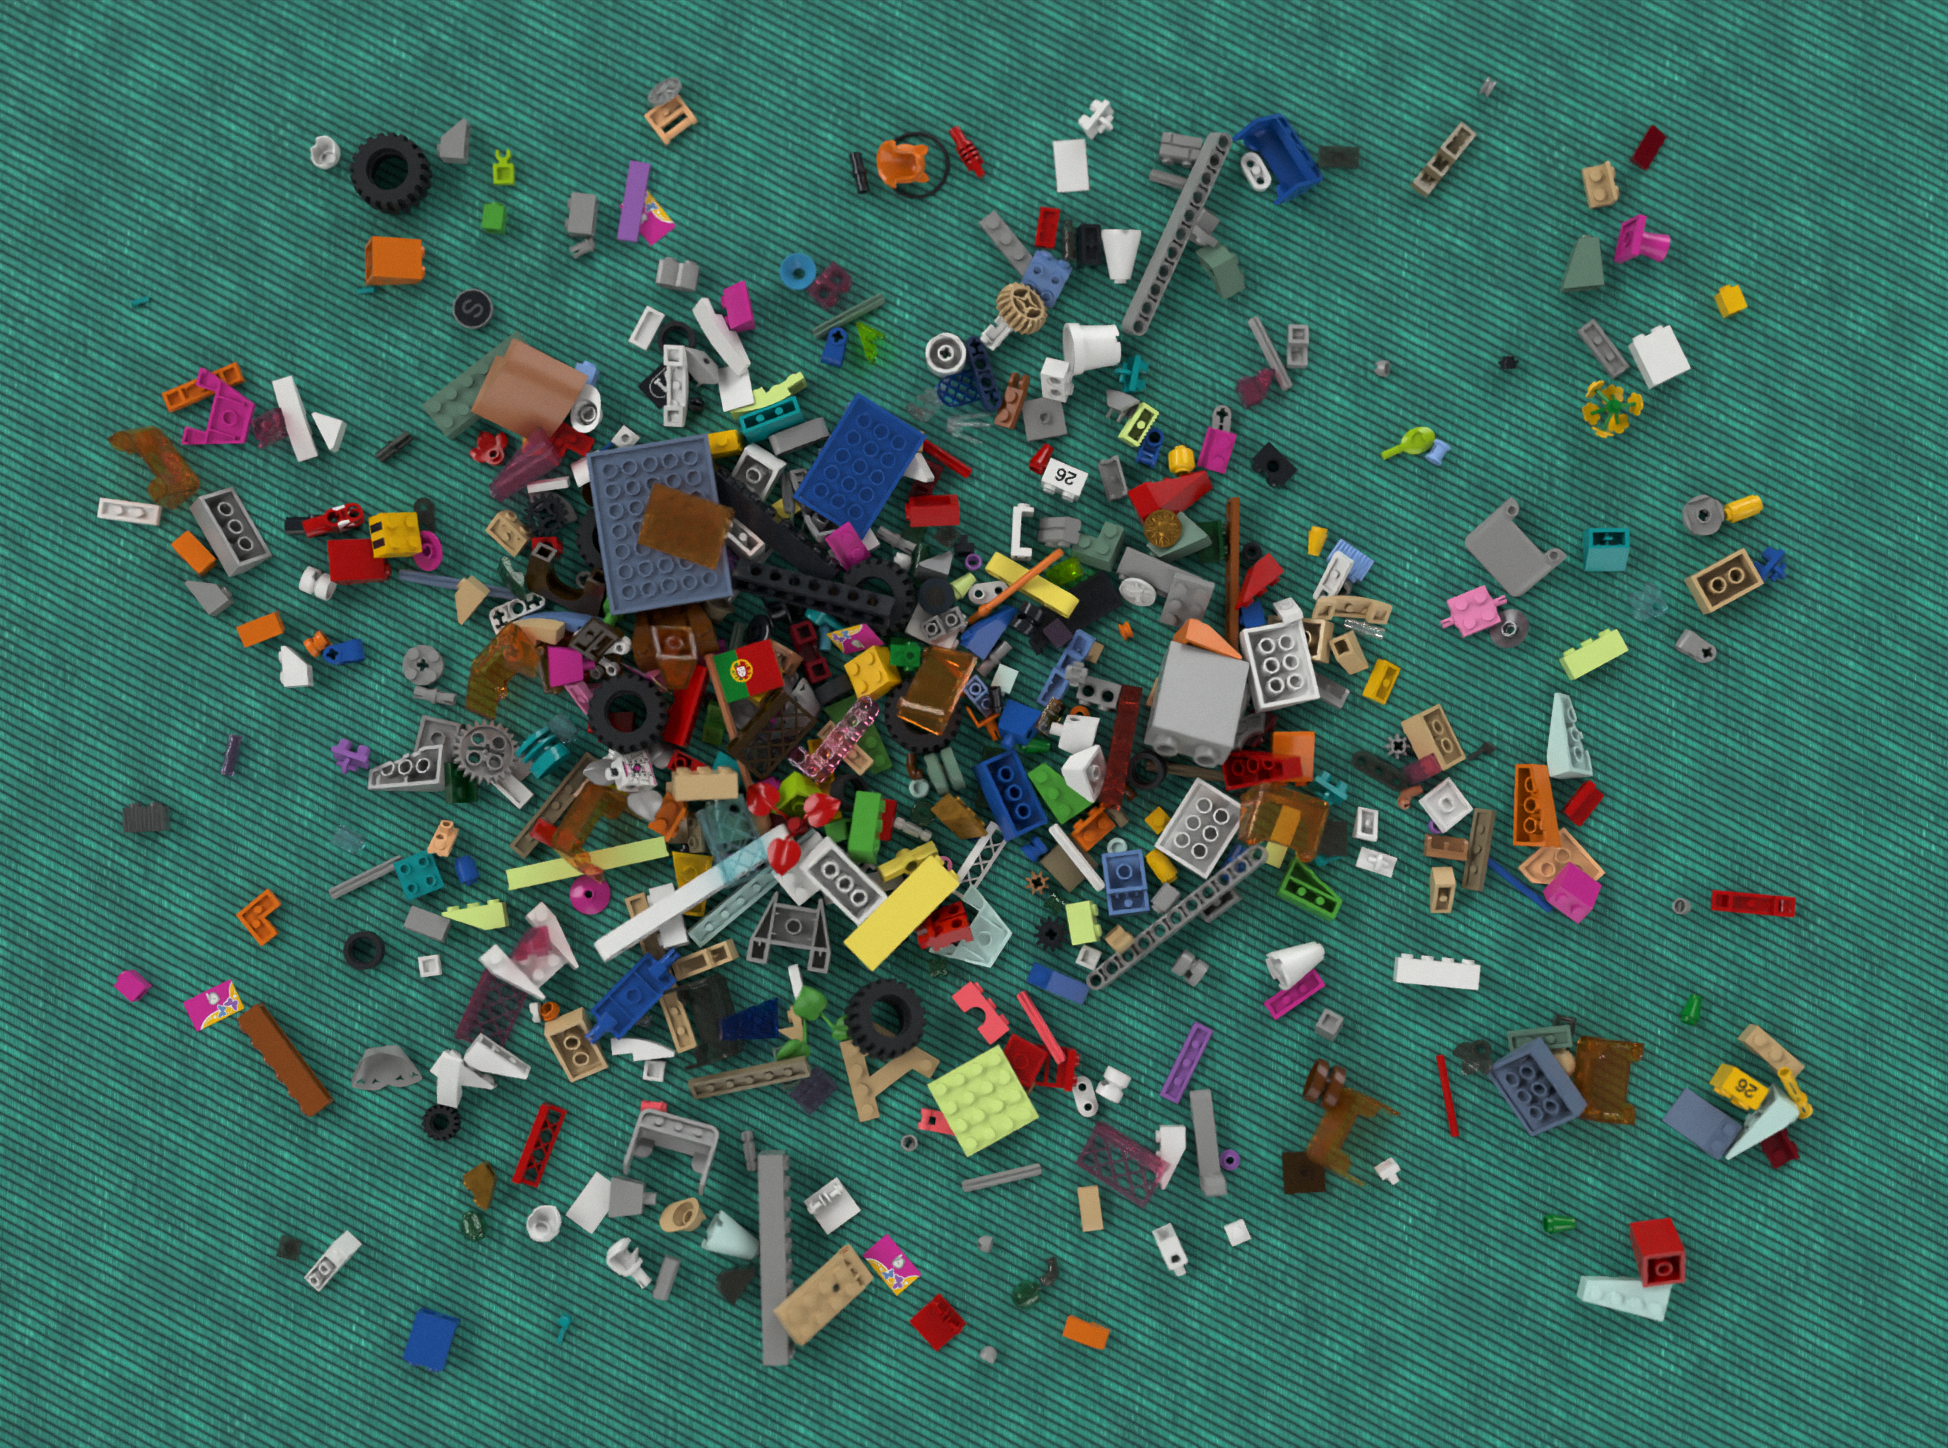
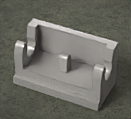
M1118 455L1108 460L1103 459L1100 463H1097L1107 501L1111 502L1128 497V489Z
M1314 671L1320 695L1319 699L1336 709H1341L1350 692L1349 689Z
M412 906L403 927L411 932L445 943L451 928V920Z

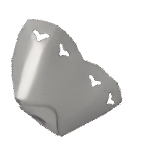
M802 677L795 690L789 695L794 700L796 696L797 702L817 719L821 711V705L808 681ZM790 701L786 703V710L783 711V714L794 713V705ZM799 716L798 727L806 726L811 720L807 716ZM786 717L784 728L795 727L794 717ZM780 718L776 719L774 729L780 728ZM795 731L784 732V737L795 735ZM774 732L771 734L770 739L781 738V735L777 736L778 732Z
M400 1046L371 1047L364 1052L356 1066L351 1079V1087L363 1090H379L388 1084L395 1087H404L422 1080V1076ZM413 1072L418 1074V1076L411 1078ZM401 1075L404 1080H396V1078ZM362 1078V1080H363L365 1083H364V1084L361 1083V1082L357 1083V1081H359V1080ZM374 1079L380 1081L379 1083L375 1082L374 1084H372Z

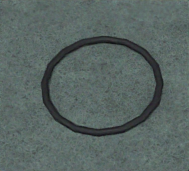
M907 132L896 137L894 141L897 142L908 136H923L933 140L944 154L946 170L942 181L933 190L925 194L910 195L899 191L897 188L891 189L898 195L909 199L926 198L936 193L945 184L950 171L949 156L944 145L934 136L924 132Z

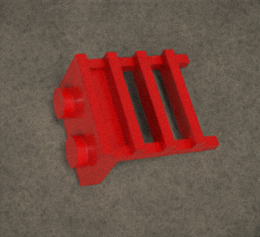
M1035 1043V1045L1043 1049H1046L1049 1052L1046 1045ZM1060 1046L1066 1056V1060L1057 1065L1056 1083L1048 1082L1050 1052L1046 1057L1044 1081L1034 1080L1036 1086L1063 1088L1064 1091L1072 1092V1087L1077 1086L1078 1075L1074 1074L1075 1066L1079 1067L1080 1054H1076V1048Z

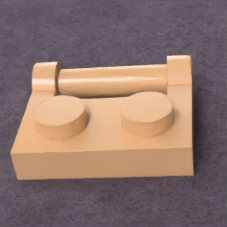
M678 94L669 102L654 107L644 115L665 145H668L672 138L688 126L698 122ZM683 113L686 115L687 118L667 133H664L663 128Z

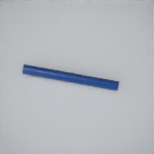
M1488 858L1487 866L1547 913L1552 910V905L1492 858Z

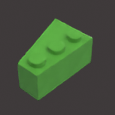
M1045 763L1027 773L1028 778L1036 787L1060 825L1095 803L1089 802L1067 786L1065 779Z
M856 792L848 845L850 857L854 862L877 865L880 849L879 837L883 829L881 817L882 813H885L886 801L883 800L881 793Z
M1295 855L1291 858L1274 895L1328 922L1334 920L1343 900Z

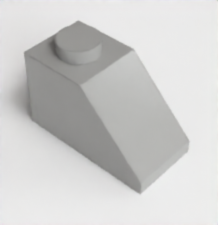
M467 119L459 121L441 137V144L438 143L437 154L444 163L468 164L471 124Z
M196 581L185 582L192 594L211 616L216 617L234 603L231 598L233 594L226 586Z

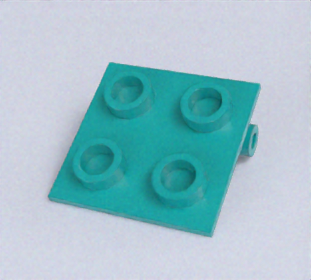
M428 849L393 863L407 901L445 887L433 853H428Z

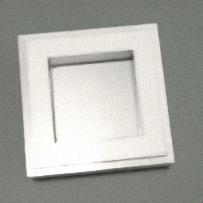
M1083 944L1075 963L1095 970L1102 952Z
M440 954L418 957L420 977L442 975Z
M645 1060L643 1079L664 1082L667 1061Z

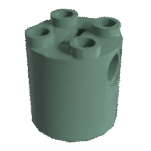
M738 794V798L713 799L705 802L713 846L724 844L726 851H733L743 848L742 840L753 838L744 794Z

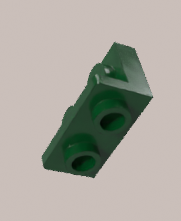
M1221 519L1195 523L1212 541L1210 546L1198 551V564L1223 562L1224 557L1228 556L1227 544H1223V536H1226L1225 524H1222Z
M444 763L446 804L477 802V779L475 778L470 782V775L463 777L465 771H457L460 763Z

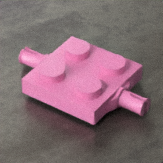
M1485 585L1447 600L1446 603L1450 609L1451 617L1440 621L1443 629L1454 624L1459 629L1462 637L1465 638L1501 623L1497 613V606L1507 603V599H1505V595L1493 599Z

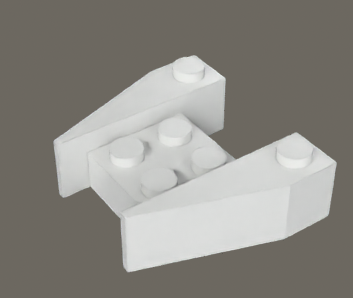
M543 902L538 904L525 917L538 933L515 955L509 958L495 944L479 959L492 975L541 1001L546 997L538 988L566 962L573 970L579 967L556 916Z

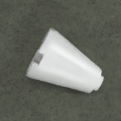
M1101 230L1110 279H1114V283H1126V279H1131L1141 238V230Z
M1313 941L1266 954L1269 957L1266 959V964L1272 978H1278L1280 981L1278 986L1282 990L1287 991L1324 959L1325 951L1321 944Z

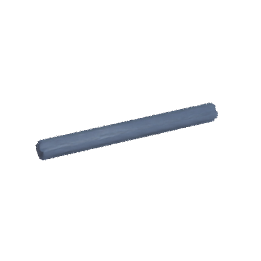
M400 569L398 574L400 580L459 590L456 586L461 581L460 579ZM484 584L491 590L487 596L507 600L518 598L517 590Z

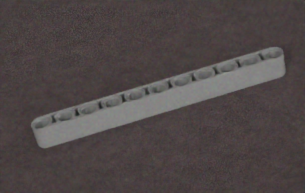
M1211 132L1207 136L1122 321V329L1125 333L1142 336L1147 331L1231 148L1232 138L1228 133Z
M1253 845L1135 937V943L1124 953L1119 955L1116 952L1093 970L1086 979L1088 987L1093 990H1101L1110 985L1263 865L1269 857L1267 849L1259 845ZM1260 849L1263 856L1260 860L1256 861L1253 853L1255 850ZM1240 862L1246 864V870L1243 873H1239L1237 870V865ZM1225 874L1230 877V883L1227 886L1221 883V877ZM1208 887L1214 890V895L1210 899L1205 896V890ZM1191 900H1195L1198 903L1195 911L1189 909ZM1177 912L1182 916L1181 922L1178 924L1173 921V915ZM1160 925H1163L1166 929L1163 936H1159L1157 933V928ZM1145 937L1150 942L1147 949L1141 946V941ZM1128 950H1131L1134 955L1130 962L1125 958V953ZM1113 962L1118 967L1115 974H1112L1109 970V966ZM1096 975H1099L1102 979L1100 986L1094 984L1093 980Z

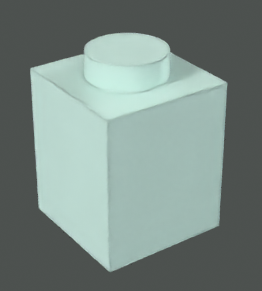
M999 664L990 687L1000 686L1001 696L1009 695L1019 671Z

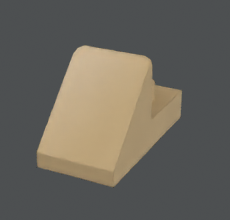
M791 1005L787 1014L789 1022H793L794 1026L781 1028L778 1031L792 1040L798 1039L802 1041V1018L794 1013L793 1005Z

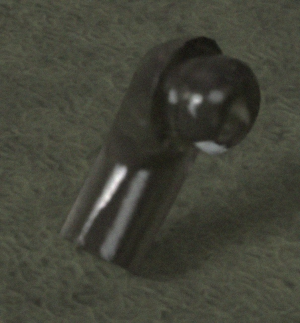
M1056 1256L1046 1258L1048 1271L1039 1279L1042 1286H1052L1059 1276Z

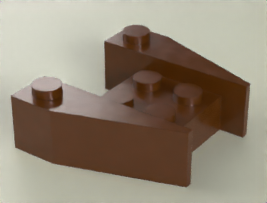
M697 602L637 612L632 648L635 661L642 673L661 668L658 656L659 651L692 641L695 642L700 656L720 651L714 627Z

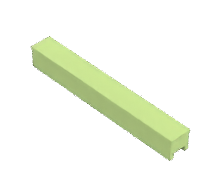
M665 836L506 870L509 883L508 888L509 890H516L672 855L668 842L664 840Z

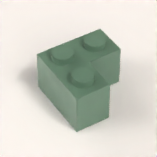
M1218 241L1214 248L1208 244L1196 251L1201 267L1210 275L1216 292L1224 300L1245 289L1243 283L1245 277L1237 266L1239 264L1238 258L1234 253H1230L1225 244L1222 245Z
M1105 521L1098 538L1079 532V542L1073 544L1071 549L1073 560L1111 572L1126 539L1124 527Z

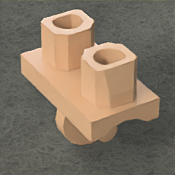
M441 821L429 844L428 853H437L438 856L448 857L459 834V829L454 828L452 821Z

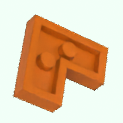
M266 889L236 914L238 919L261 946L266 945L279 934L267 917L280 907L282 903L270 889Z

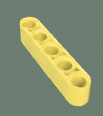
M998 552L994 553L985 567L987 573L1009 586L1030 571ZM1039 575L1035 576L1018 590L1065 618L1070 617L1079 602V599Z

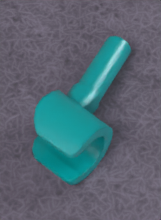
M1319 854L1312 860L1315 866L1321 867L1331 861L1341 859L1342 854L1333 855L1326 859L1323 854Z
M565 1313L557 1322L562 1326L557 1339L558 1344L562 1343L566 1329L572 1322V1318Z

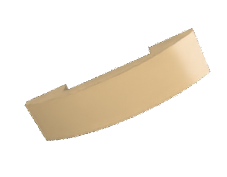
M1346 595L1327 596L1317 599L1311 617L1323 620H1332L1333 616L1364 618L1368 623L1387 624L1393 607L1387 603L1364 597Z
M1119 924L1103 937L1119 955L1135 943L1132 936L1127 931L1125 932Z

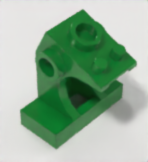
M887 637V647L890 652L889 665L896 666L901 679H906L907 671L916 672V668L920 667L921 647L917 646L918 643L909 642L908 638Z

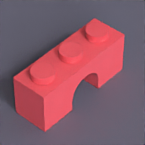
M969 981L953 994L952 998L964 1013L972 1007H980L984 1010L986 1019L977 1029L991 1045L1009 1030L1007 1025L1010 1022L1003 1013L1000 1016L994 1010L997 1006L990 997L986 1000L982 995L984 990L979 983Z

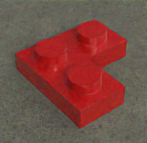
M562 422L550 437L540 455L559 466L569 449L586 458V453L591 452L596 440Z

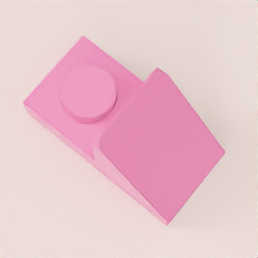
M583 680L565 684L566 690L584 714L587 715L589 699H592L593 691L595 688L598 689L601 684L595 683L587 686Z

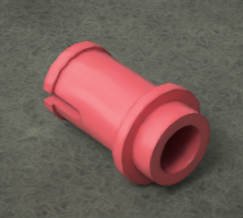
M643 1100L641 1112L650 1108L667 1113L668 1104L664 1103V1101Z

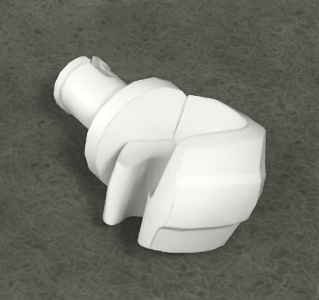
M629 1237L620 1239L609 1248L606 1262L617 1274L624 1277L631 1275L643 1289L652 1279L640 1267L643 1260L640 1257L638 1258L639 1248L637 1247L633 1253L628 1252V1245L631 1242Z

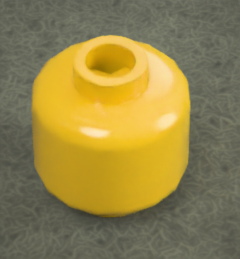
M1184 445L1174 447L1168 454L1170 472L1177 477L1191 473L1195 468L1193 451Z

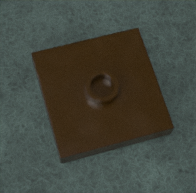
M1323 1150L1281 1152L1284 1194L1326 1192Z

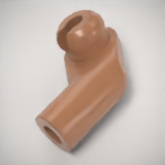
M1416 785L1403 789L1397 799L1398 806L1403 810L1410 808L1412 797L1423 794L1422 786Z

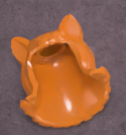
M894 140L883 142L878 149L876 158L879 176L885 184L893 189L897 188V183L908 184L914 181L925 183L929 181L928 175L924 172L926 168L924 156L929 150L928 146L923 144L915 146L910 144L896 145Z

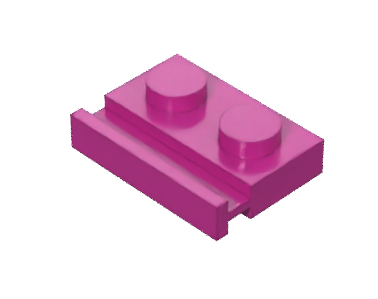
M1208 426L1197 466L1225 474L1237 434Z
M850 522L833 531L828 537H824L846 572L854 564H859L860 561H864L871 556Z

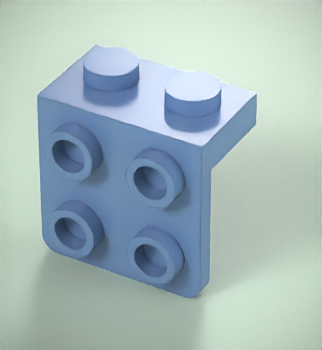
M1037 249L1021 282L1024 286L1029 285L1030 289L1035 290L1037 295H1041L1040 299L1045 301L1044 305L1046 307L1052 308L1073 267L1065 260H1057L1052 257V254L1048 251Z

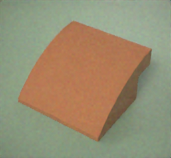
M512 339L505 356L495 357L471 412L543 446L571 410L588 376L519 340Z

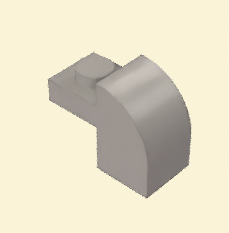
M1203 207L1189 240L1200 247L1209 244L1214 248L1218 240L1211 233L1220 219Z

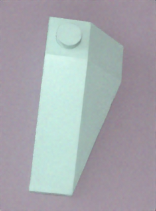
M1562 693L1554 694L1547 749L1549 776L1557 779L1593 776L1588 750L1584 751L1580 740L1583 739L1582 732H1579L1575 725L1577 717L1570 696Z
M1774 1082L1768 1088L1769 1091L1757 1110L1752 1114L1748 1113L1743 1129L1740 1130L1724 1152V1156L1728 1160L1782 1130L1798 1118L1799 1109L1797 1104Z

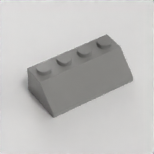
M233 487L200 496L190 506L192 514L229 577L244 573L271 558L272 554Z
M1128 546L1115 573L1123 581L1128 578H1137L1149 583L1156 591V595L1167 598L1175 572L1203 579Z

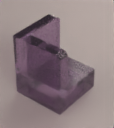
M1056 618L1043 629V633L1052 642L1053 647L1057 651L1073 638V635L1059 618Z

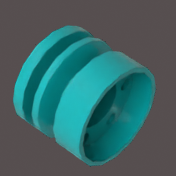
M548 726L530 735L515 753L518 758L524 757L522 760L523 764L534 761L529 771L537 780H541L553 772L571 753L562 742L552 746L557 736L555 734L548 736L551 733V729Z

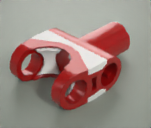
M349 503L331 508L324 515L302 521L308 539L328 532L341 533L357 528L364 523L365 517L363 509L359 504ZM352 513H359L357 517H350ZM336 519L337 523H333L332 520Z

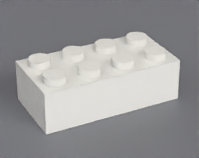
M829 836L798 864L801 871L858 926L888 898L884 890Z

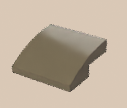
M1068 833L1067 837L1091 867L1095 869L1099 864ZM1059 843L1040 860L1044 867L1069 893L1086 878Z

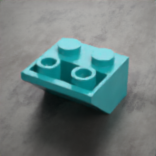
M1588 528L1584 530L1583 572L1625 571L1630 550L1629 528Z

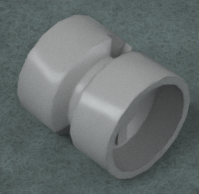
M1185 949L1170 970L1179 977L1184 976V980L1195 987L1206 973L1209 965L1200 959L1195 960V955Z

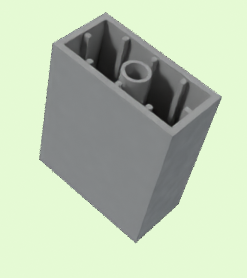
M1171 641L1161 662L1144 743L1154 746V750L1161 755L1174 756L1180 753L1194 757V761L1204 767H1214L1217 764L1223 765L1233 748L1250 663Z

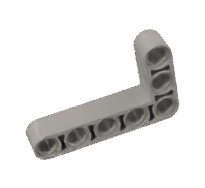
M1210 1089L1189 1091L1201 1191L1205 1197L1226 1195L1225 1178L1220 1170Z

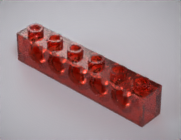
M1122 684L1099 807L1120 810L1143 689L1141 687Z

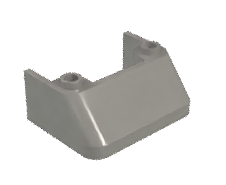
M650 1108L645 1109L638 1117L623 1162V1174H628L633 1156L640 1158L648 1157L652 1153L654 1145L693 1156L692 1169L697 1174L702 1175L699 1184V1195L703 1196L712 1168L719 1132L712 1125Z

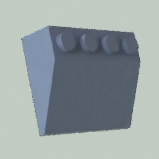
M1541 1037L1525 1043L1484 1069L1531 1137L1579 1117L1588 1105Z

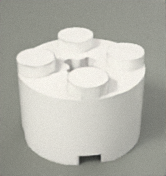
M941 333L932 338L926 346L927 366L935 375L943 378L954 377L964 368L966 349L963 342L956 335ZM945 352H949L950 357H947V359L943 358Z

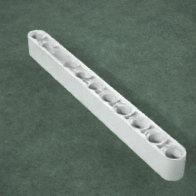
M785 824L775 827L597 940L594 946L604 962L612 960L768 860L767 849L769 844L775 838L784 840L787 835L791 834Z

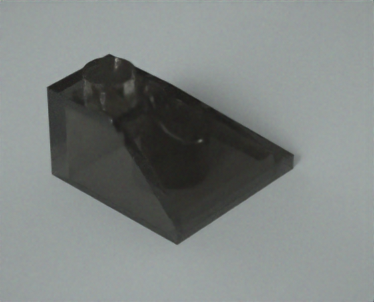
M755 1262L729 1267L726 1272L722 1270L715 1280L718 1282L715 1288L731 1305H734L761 1264Z

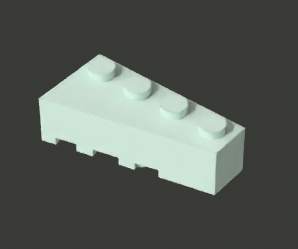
M1581 1276L1576 1296L1582 1301L1663 1322L1672 1284L1643 1288L1640 1277Z

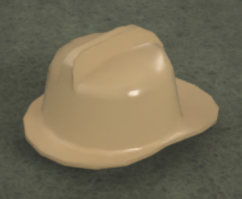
M688 1198L674 1202L664 1209L660 1217V1227L666 1232L679 1230L694 1231L702 1221L706 1220V1216L699 1207L698 1200Z

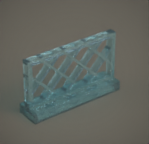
M742 794L738 795V798H730L695 813L726 890L774 870L769 863L766 850ZM737 800L740 801L742 806L740 815L729 811L731 803ZM718 809L725 812L721 822L713 820L710 811ZM727 813L738 818L734 828L723 824ZM740 819L747 821L750 825L747 834L736 830ZM721 827L733 831L729 841L720 838L719 832ZM735 833L746 837L742 847L731 843ZM748 838L757 842L758 847L755 853L744 849ZM729 846L740 850L736 861L730 859L727 855ZM743 852L754 856L750 866L739 862ZM756 857L765 861L766 869L759 871L752 868ZM737 865L748 869L746 877L740 880L737 879L735 874Z

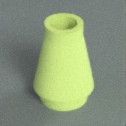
M970 572L950 583L954 590L955 601L962 599L976 582V578Z

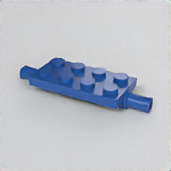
M673 947L660 960H656L647 952L590 1010L596 1017L597 1024L584 1037L588 1040L595 1034L589 1041L592 1045L606 1032L612 1033L620 1040L678 981L669 973V968L681 955Z

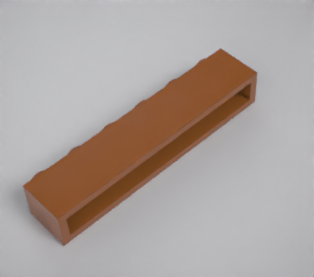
M263 1003L254 1005L237 1018L241 1031L250 1036L252 1046L256 1050L261 1051L264 1055V1062L268 1066H272L276 1072V1078L288 1088L287 1093L292 1099L297 1100L300 1104L299 1109L305 1116L308 1115L309 1118L315 1116L335 1101Z

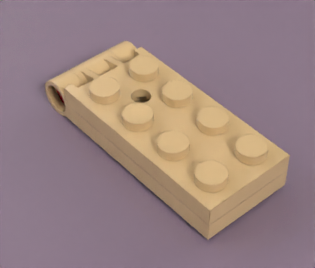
M850 1244L845 1245L782 1302L773 1313L794 1342L803 1346L864 1290L865 1286L872 1281L873 1276Z

